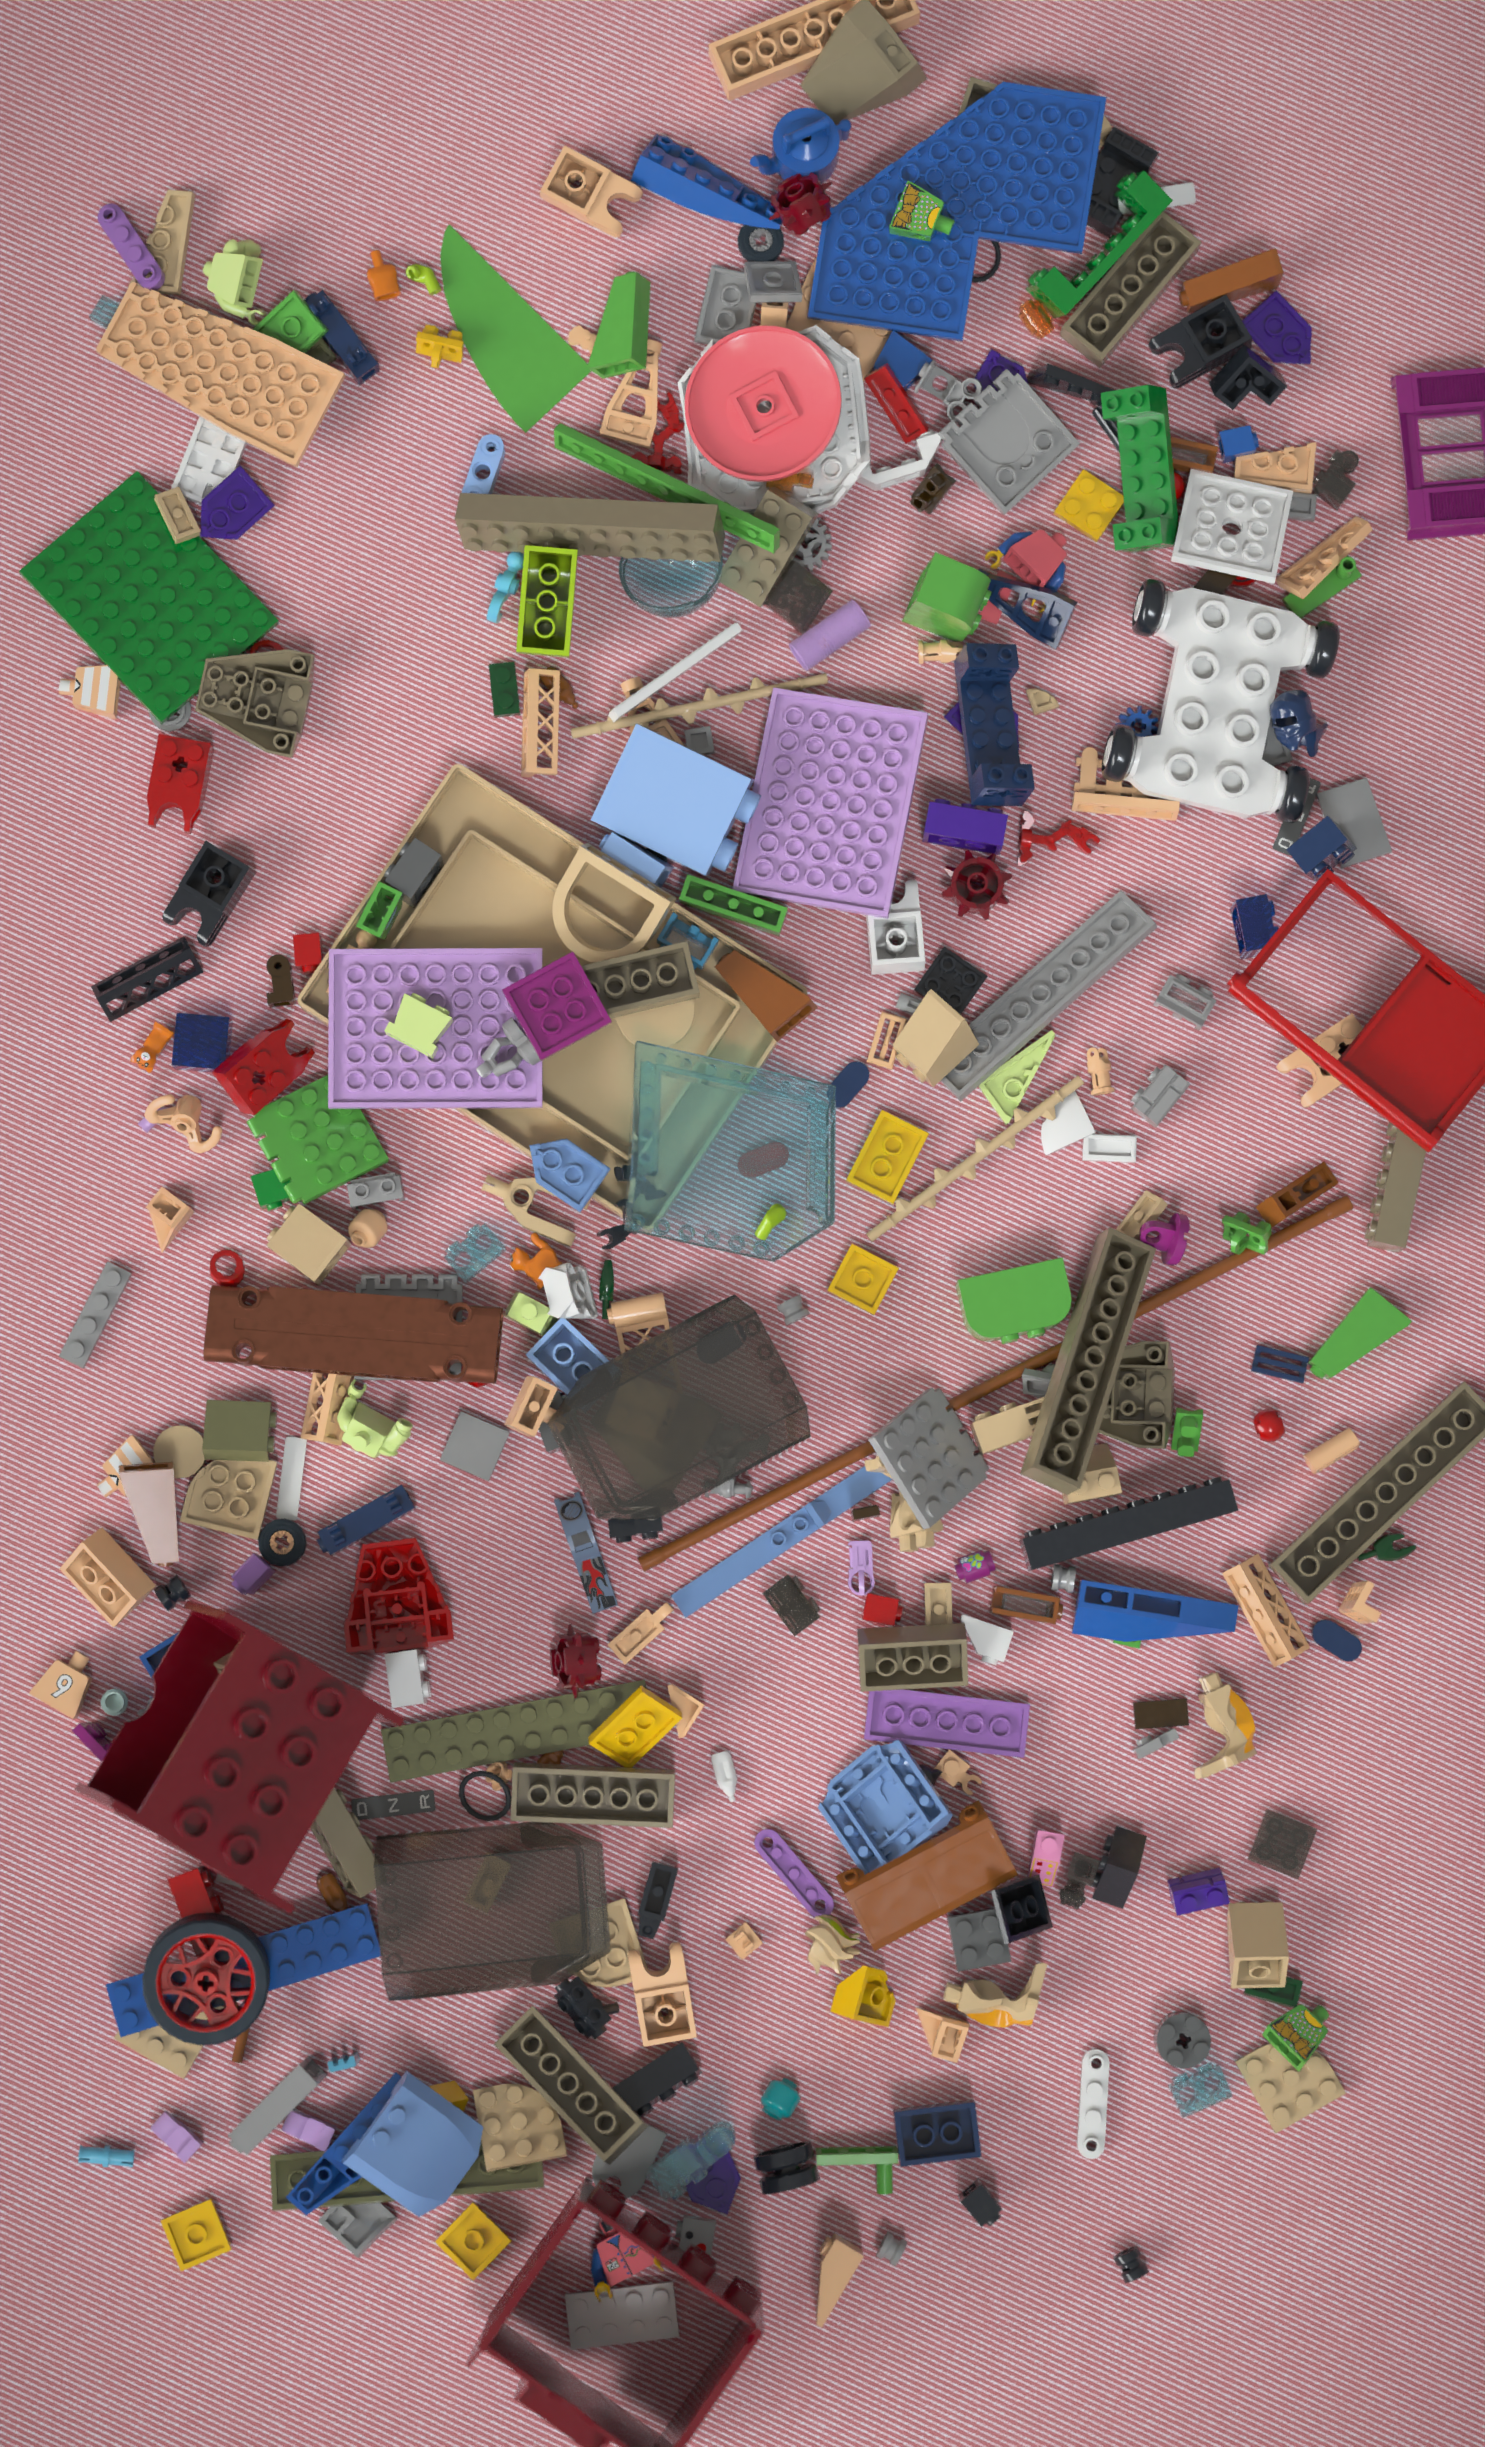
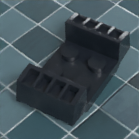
M1113 127L1097 158L1087 226L1108 238L1111 237L1125 215L1119 211L1118 198L1114 195L1119 189L1116 185L1124 176L1130 175L1132 172L1136 174L1145 171L1149 174L1159 157V152Z

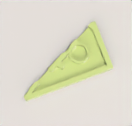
M1053 1030L1008 1060L978 1086L1005 1125L1013 1117V1110L1021 1102L1054 1040L1055 1033Z

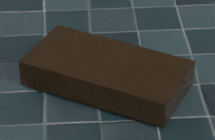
M877 1505L853 1509L851 1512L852 1522L880 1516L879 1506Z
M1187 1698L1133 1702L1135 1729L1189 1725Z

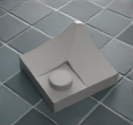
M381 2203L330 2207L318 2222L357 2258H360L398 2218Z

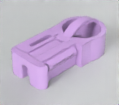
M868 1540L850 1541L847 1546H852V1548H849L850 1567L852 1569L848 1570V1587L855 1595L864 1596L872 1591L875 1584L872 1543ZM856 1573L859 1576V1592L854 1590L851 1583ZM864 1573L868 1574L871 1581L867 1592L864 1590Z

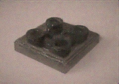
M791 560L763 604L799 633L804 634L833 591L799 563Z
M1266 1809L1247 1860L1299 1879L1317 1829Z

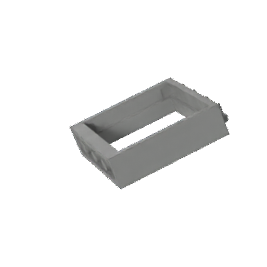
M308 2056L228 2135L231 2139L229 2144L240 2154L244 2152L248 2155L327 2074Z

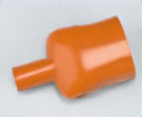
M380 250L372 251L370 254L374 267L370 268L366 274L375 301H385L398 297L401 291L395 266L384 264Z

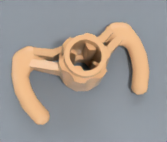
M172 1094L158 1097L147 1106L144 1114L147 1121L152 1124L166 1123L171 1125L175 1130L187 1137L190 1149L196 1153H204L211 1150L221 1139L222 1128L215 1126L210 1138L206 1141L201 1140L198 1121L202 1105L195 1096L185 1095L178 1099L175 1107L158 1110L175 1101V1097Z

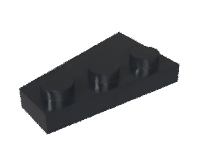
M1046 364L1030 372L1027 377L1028 384L1085 399L1096 406H1102L1101 393L1114 391L1112 388L1051 364Z

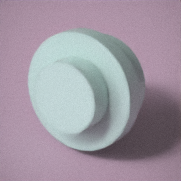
M110 1689L103 1694L101 1707L108 1715L117 1716L127 1709L128 1698L123 1691Z

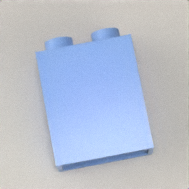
M636 724L591 820L706 876L710 874L713 867L724 872L727 870L739 844L727 838L736 819L746 824L750 822L762 795L750 790L754 779L647 727Z

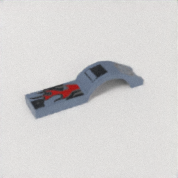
M578 1491L574 1493L575 1497L561 1502L558 1498L554 1502L592 1614L618 1606L580 1492Z

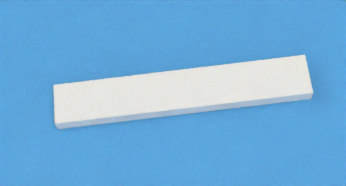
M738 622L732 624L609 712V717L613 722L617 721L736 637L743 629Z

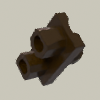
M937 463L911 495L912 500L910 503L919 512L925 510L928 514H931L955 484L956 480L948 476Z

